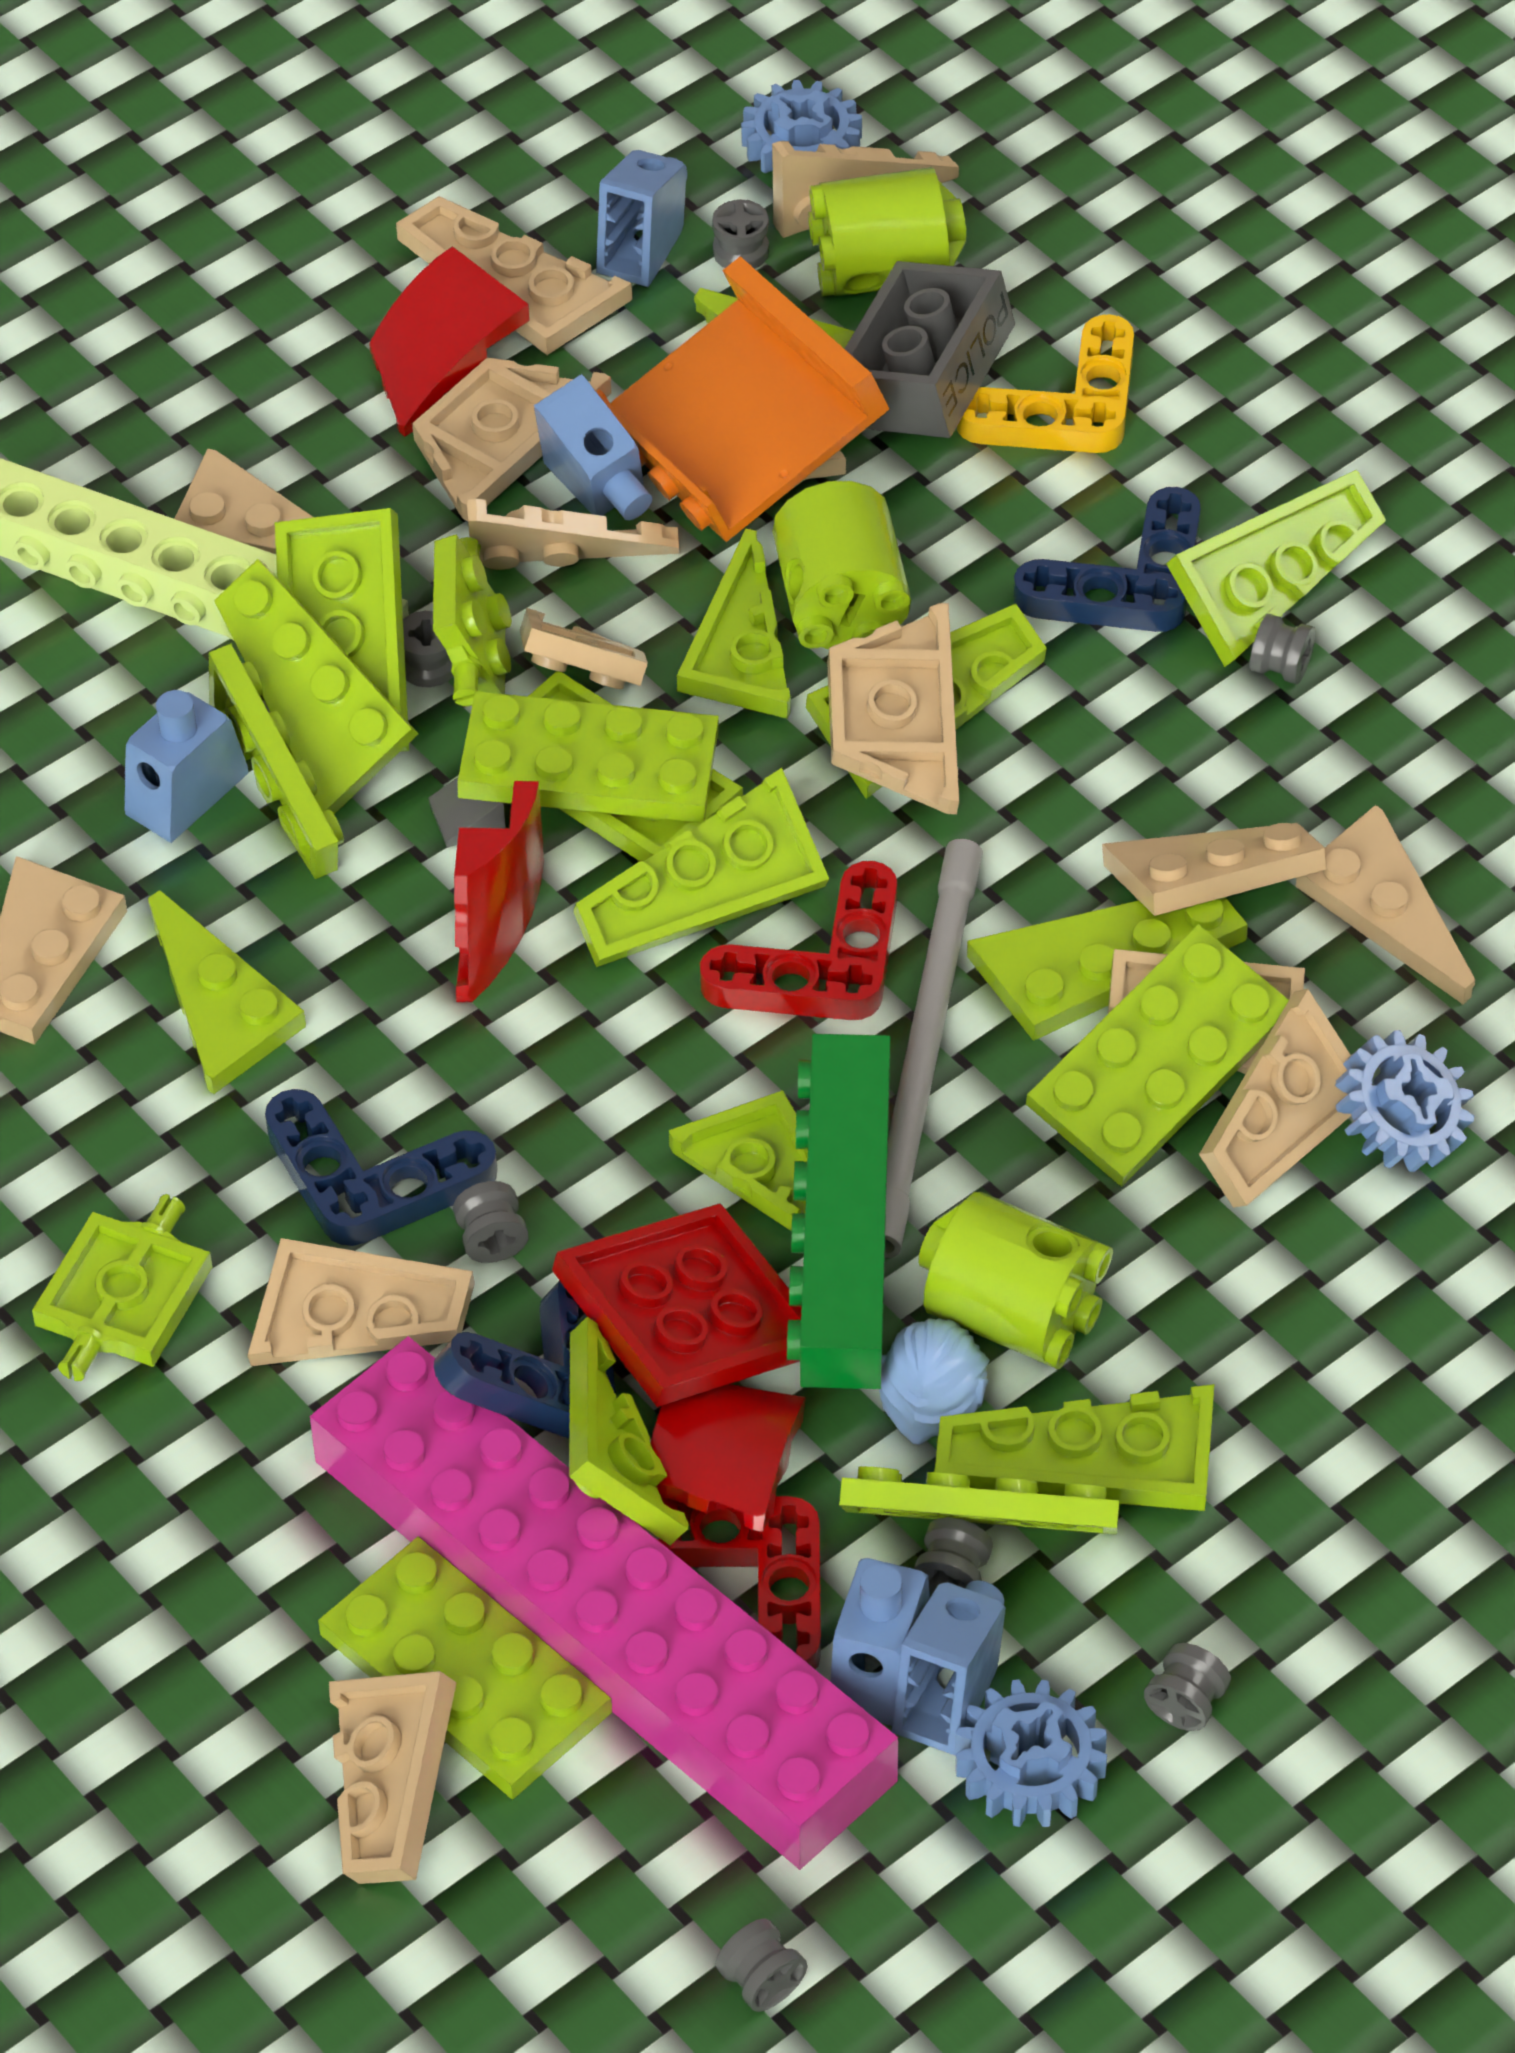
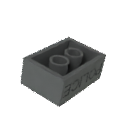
M902 261L895 263L845 347L848 353L872 373L890 410L866 429L945 438L952 436L1015 326L1002 271Z

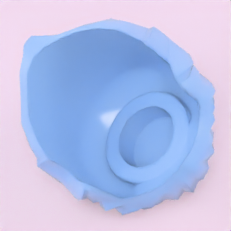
M929 1318L925 1322L912 1323L896 1335L887 1355H882L881 1389H879L883 1409L901 1434L910 1440L912 1444L920 1445L931 1437L938 1436L941 1416L975 1413L977 1408L982 1406L984 1393L989 1382L986 1378V1368L990 1360L980 1351V1346L974 1343L973 1336L969 1335V1331L961 1328L958 1322L951 1319L944 1320L938 1318L935 1320Z

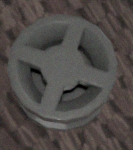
M732 200L720 205L713 213L712 229L715 235L713 255L715 261L722 267L726 268L740 256L754 269L761 266L768 259L769 241L766 234L769 228V217L766 210L760 204L750 200Z
M433 611L415 612L403 619L406 681L418 687L430 688L440 686L451 680L454 676L451 672L452 663L446 649L433 631Z
M1266 614L1259 626L1252 647L1250 671L1265 674L1271 670L1281 673L1284 681L1299 684L1307 670L1316 637L1315 627L1306 624L1292 627L1285 625L1281 617Z
M487 1181L475 1184L457 1196L453 1204L456 1223L465 1230L462 1235L465 1252L472 1260L480 1263H494L506 1260L523 1249L529 1239L525 1221L520 1215L516 1214L519 1209L516 1192L509 1184L501 1181Z
M946 1517L932 1521L924 1538L927 1552L918 1557L914 1566L915 1570H920L928 1575L930 1595L932 1596L937 1586L942 1583L948 1582L966 1588L967 1584L972 1581H982L978 1569L987 1564L993 1549L992 1539L975 1524L962 1519Z
M1177 1643L1168 1650L1163 1659V1674L1155 1675L1145 1688L1144 1699L1155 1715L1166 1723L1182 1730L1199 1731L1206 1726L1212 1715L1210 1703L1213 1699H1219L1225 1694L1231 1682V1675L1221 1660L1208 1650L1189 1643Z
M765 1918L755 1920L735 1933L723 1946L715 1963L717 1970L726 1980L731 1982L737 1981L742 1986L743 2000L752 2010L757 2012L768 2010L788 1997L800 1984L808 1968L807 1961L797 1950L792 1948L786 1949L780 1943L781 1934L779 1929L771 1920Z

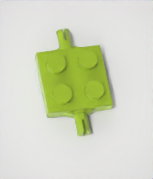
M456 534L434 541L433 631L446 649L452 663L451 672L454 675L453 700H455L456 704L467 707L472 706L475 691L505 694V673L511 671V658L505 644V630L511 627L512 619L508 603L503 594H495L487 582L486 572L480 560L481 545L478 544L479 541L472 537L459 539Z
M169 1194L160 1196L159 1202L147 1222L143 1223L121 1222L92 1212L32 1309L35 1326L69 1337L74 1341L63 1360L58 1364L59 1371L68 1379H71L73 1375L74 1381H82L98 1352L114 1353L154 1367L213 1268L209 1251L180 1242L171 1234L178 1219L185 1212V1205L177 1197L173 1196L172 1200H170Z

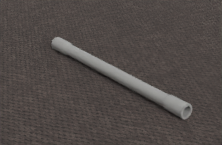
M955 839L946 846L937 888L939 895L888 1134L885 1258L897 1256L902 1247L910 1208L909 1192L969 903L975 894L983 855L981 847L967 839Z

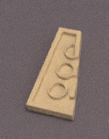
M440 196L396 223L397 240L428 264L453 246L529 304L530 321L515 331L546 355L552 353L632 300V283L617 276H614L610 281L592 274L590 264L572 256L567 261H563L544 252L542 242L526 235L522 238L510 237L499 232V223Z

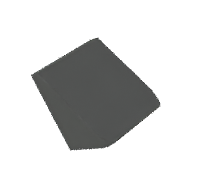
M458 777L428 797L429 805L447 848L457 845L459 827L505 828L503 803L458 798Z

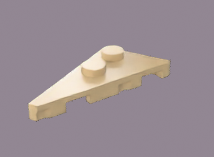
M778 141L772 143L773 224L783 238L808 230V212L812 211L809 186L819 185L821 182L932 167L935 169L938 180L944 183L959 177V167L956 162L952 161L949 155L939 156L935 152L918 151L914 159L895 158L890 149L852 146L840 149L835 145L819 144L817 151L813 152L794 150L789 141Z
M207 449L174 519L276 554L274 522L313 518V516L218 451Z
M467 499L469 536L479 541L478 544L481 545L480 560L485 567L490 569H510L516 567L519 562L543 561L547 565L561 567L575 564L579 559L679 554L678 527H668L659 523L640 521L634 530L610 531L607 530L606 516L564 510L550 511L541 507L527 505L511 511L506 516L487 514L486 500Z
M1375 805L1325 847L1326 870L1297 877L1296 887L1461 1004H1464L1472 996L1475 978L1385 813Z

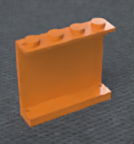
M741 256L722 270L738 300L612 402L608 401L606 395L600 389L596 391L635 441L639 449L641 467L645 465L650 470L647 474L661 494L668 500L677 495L682 500L680 502L682 510L699 530L703 531L709 526L725 542L729 541L890 410L872 373Z

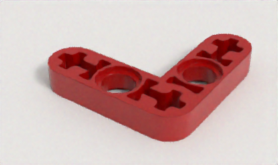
M861 861L845 870L840 883L829 954L733 944L720 945L710 949L703 955L700 962L701 993L714 1006L728 1009L841 1020H862L872 1016L879 1009L883 998L897 907L896 875L891 868L876 861ZM865 888L875 889L872 910L861 908V895H863ZM862 931L871 933L878 939L873 946L868 948L852 947L845 941V938L850 934ZM725 972H735L732 981L721 980ZM756 973L763 974V985H754L756 984ZM785 974H797L804 977L808 983L799 990L786 991L777 987L774 981ZM819 979L828 980L826 981V991H819ZM859 984L861 986L858 989V993L847 992L849 985Z
M776 1496L774 1513L764 1530L758 1531L744 1527L743 1512L732 1508L705 1513L690 1508L682 1502L662 1498L663 1503L669 1508L684 1512L688 1523H690V1541H682V1535L671 1545L660 1538L657 1540L690 1567H758V1623L782 1643L783 1623H796V1654L816 1670L819 1667L821 1658L820 1521L814 1507L801 1498ZM722 1520L736 1525L740 1532L736 1538L729 1542L715 1543L706 1539L702 1534V1530L706 1525ZM784 1524L796 1525V1555H782L781 1531ZM791 1577L803 1581L808 1587V1591L797 1600L787 1601L774 1596L770 1588L776 1581Z

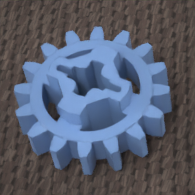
M793 80L792 89L784 90L778 84L771 85L770 97L757 93L754 95V107H745L743 110V122L741 123L742 146L747 147V159L749 161L761 160V171L763 173L773 170L772 143L778 141H789L794 150L816 152L819 144L835 145L840 149L852 146L860 147L862 115L856 114V102L854 100L842 102V90L840 88L831 90L829 93L823 92L822 82L816 81L811 89L803 88L800 80Z
M1395 1030L1384 1040L1379 1035L1373 1036L1343 1063L1347 1071L1336 1080L1335 1086L1348 1095L1335 1105L1336 1110L1344 1114H1351L1353 1122L1345 1129L1348 1136L1361 1133L1366 1138L1362 1153L1367 1156L1377 1148L1384 1152V1167L1392 1168L1402 1158L1409 1172H1415L1426 1162L1431 1167H1434L1467 1139L1462 1131L1474 1122V1115L1461 1107L1474 1097L1473 1091L1458 1088L1456 1080L1465 1071L1461 1066L1448 1069L1443 1062L1448 1050L1443 1046L1431 1054L1426 1051L1424 1035L1418 1034L1406 1044L1401 1030ZM1380 1068L1381 1073L1373 1079L1375 1070ZM1436 1124L1433 1134L1430 1135L1429 1129Z
M1018 1679L1012 1680L1011 1695L1005 1698L992 1688L986 1690L985 1710L973 1705L968 1706L966 1710V1727H959L956 1730L955 1751L958 1753H956L955 1772L956 1777L966 1778L965 1795L969 1800L978 1799L984 1795L987 1796V1816L993 1818L1003 1808L1012 1811L1013 1826L1020 1827L1025 1820L1026 1814H1036L1042 1827H1048L1051 1822V1811L1059 1808L1063 1814L1072 1819L1077 1816L1078 1797L1093 1801L1097 1797L1098 1779L1105 1778L1107 1754L1105 1752L1107 1733L1106 1729L1095 1728L1096 1710L1093 1706L1075 1710V1691L1068 1689L1059 1698L1050 1696L1049 1681L1041 1680L1035 1693H1026L1023 1684ZM1065 1735L1074 1744L1078 1757L1072 1755V1745L1063 1740ZM985 1748L990 1751V1761L999 1766L996 1771L987 1761L984 1753Z

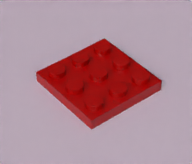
M721 1203L564 1249L556 1254L552 1268L553 1273L586 1316L598 1324L602 1336L656 1407L800 1362V1360H787L788 1319L801 1320L802 1306H789L788 1286Z

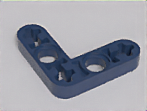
M1165 487L1157 490L1150 496L1147 503L1137 569L1049 559H1034L1025 562L1017 569L1014 575V604H1017L1026 616L1037 619L1153 632H1164L1176 628L1184 620L1188 602L1168 566L1156 563L1151 557L1160 552L1178 554L1197 545L1200 501L1194 493L1180 487ZM1168 514H1178L1177 531L1166 529ZM1036 586H1045V591H1035ZM1067 588H1073V596H1067ZM1102 588L1114 593L1115 597L1107 602H1095L1088 599L1084 594L1090 590ZM1127 595H1134L1133 603L1127 602ZM1155 599L1165 600L1164 605L1154 604Z
M300 1089L286 1090L272 1097L266 1106L265 1119L271 1145L324 1233L331 1241L340 1245L355 1246L366 1243L453 1206L457 1196L465 1189L478 1183L495 1181L497 1177V1158L494 1144L486 1135L477 1131L464 1130L450 1134L363 1171L323 1104L314 1094ZM295 1117L300 1123L306 1122L308 1138L301 1141L300 1133L294 1123L285 1120ZM322 1157L334 1159L340 1164L337 1171L327 1176H314L305 1170L311 1161ZM467 1158L471 1164L478 1163V1166L468 1168L465 1163H457V1161ZM435 1169H439L440 1179L445 1177L446 1181L438 1182V1176ZM407 1178L418 1179L427 1185L421 1194L410 1198L396 1195L391 1190L397 1182ZM345 1193V1200L350 1209L355 1214L361 1213V1215L351 1218L346 1212L340 1213L338 1196Z
M558 1281L540 1302L544 1359L475 1333L462 1332L458 1333L434 1359L433 1368L436 1378L451 1395L570 1439V1352L568 1350L570 1349V1333L587 1316L563 1284ZM612 1365L605 1373L616 1395ZM515 1378L526 1383L533 1390L537 1398L525 1392Z

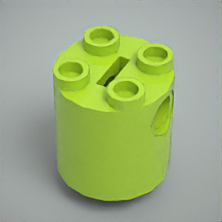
M932 167L821 182L819 185L809 186L812 211L808 212V224L812 245H819L821 262L817 263V273L822 296L834 295L836 297L879 291L897 261L954 266L966 244V225L961 200L956 198L938 180L935 169Z
M828 481L805 488L785 502L775 515L772 532L792 620L796 627L800 644L812 649L820 647L829 649L852 638L868 637L877 628L894 621H898L901 625L908 617L912 600L885 497L871 486L858 482Z
M973 1192L960 1204L938 1218L931 1225L924 1238L918 1258L919 1266L929 1271L924 1289L923 1304L926 1312L944 1320L951 1319L958 1322L963 1329H967L1055 1369H1060L1071 1352L1076 1332L1078 1331L1085 1335L1089 1334L1098 1319L1103 1301L1102 1298L1093 1294L1096 1284L1100 1283L1109 1268L1113 1256V1248L988 1194Z

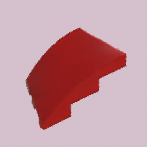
M453 246L436 257L404 289L381 321L369 343L370 353L376 370L380 372L384 392L387 399H390L396 416L397 428L404 437L413 432V422L487 358V348L530 321L529 304Z
M514 781L509 829L459 827L454 872L455 947H459L460 953L456 1002H473L489 987L511 958L532 917L540 891L544 867L539 781Z
M728 1384L662 1405L650 1442L653 1451L660 1458L667 1477L656 1486L660 1496L665 1499L682 1502L690 1508L705 1513L732 1508L743 1512L744 1527L763 1531L774 1513L776 1490L789 1465L791 1442L803 1423L806 1397Z

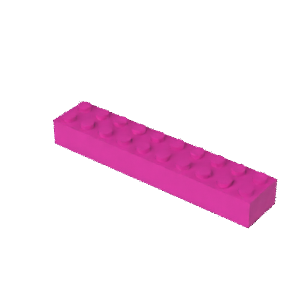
M409 1336L310 1415L315 1461L318 1465L407 1540L412 1542L419 1536L611 1697L612 1712L799 1870L898 1782V1737L635 1521L601 1498L595 1499L582 1492L574 1480L569 1477V1467L507 1416L451 1395L442 1387L435 1376L433 1368L435 1357Z

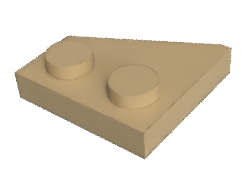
M526 608L520 627V634L524 651L533 653L531 658L533 663L560 672H565L568 664L591 671L589 675L590 680L615 689H623L625 682L641 686L648 664L643 651L604 638L578 626H573L572 630L543 622L544 613Z

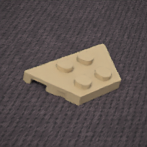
M487 357L413 422L414 441L464 520L468 521L467 499L486 500V506H488L542 457L534 405L573 380L560 378L559 367L540 364L523 366L515 361ZM593 372L591 381L588 382L594 390L600 389L608 397L611 394V377L605 373Z
M938 603L929 608L928 616L904 626H900L898 621H894L877 628L868 637L852 638L829 648L827 667L831 764L946 814H957L959 787L949 603Z

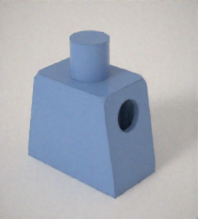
M633 150L600 181L596 273L609 277L617 276L631 283L646 287L650 286L680 236L684 225L685 189L688 174L687 167L682 161L642 150ZM639 230H643L642 236L637 241L634 235Z
M582 374L534 405L544 464L591 514L603 516L613 508H616L625 520H633L649 508L653 498L644 487L639 449L629 433Z
M180 690L165 692L157 699V713L130 736L126 744L125 815L170 843L178 838L249 773L232 721L226 714L190 692Z
M864 1558L858 1562L835 1630L830 1682L880 1723L892 1726L901 1644L930 1599L928 1575L920 1570ZM865 1654L877 1658L882 1664L883 1669L876 1673L865 1672Z
M976 1580L968 1583L966 1588L948 1582L937 1586L901 1644L892 1733L956 1756V1753H958L955 1751L956 1730L959 1727H966V1710L969 1705L980 1707L985 1691L988 1690L999 1663L1006 1607L1004 1606L1002 1593L994 1585ZM944 1668L953 1670L954 1673L944 1689L939 1685L937 1677Z

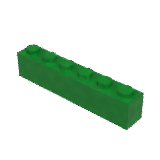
M812 1034L811 1060H799L798 1099H810L809 1110H797L796 1149H807L808 1158L807 1161H795L794 1201H806L805 1213H792L791 1252L804 1253L803 1266H790L789 1306H802L801 1320L788 1319L787 1360H800V1387L881 1389L890 1035Z

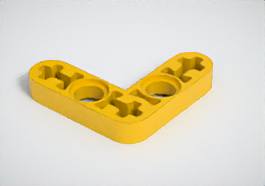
M1107 314L1091 318L1085 323L1082 330L1075 394L980 387L957 425L958 433L969 442L985 445L1088 453H1105L1114 450L1122 443L1125 432L1133 359V327L1127 320L1116 315ZM1103 341H1113L1112 356L1101 355ZM1105 377L1114 380L1117 385L1110 389H1098L1091 386L1089 382L1095 378ZM978 413H986L987 418H978L977 415ZM1008 414L1014 415V421H1007ZM1035 414H1044L1052 417L1055 421L1047 426H1035L1028 423L1026 419ZM1066 419H1073V426L1066 425ZM1093 422L1104 423L1103 426H1093Z

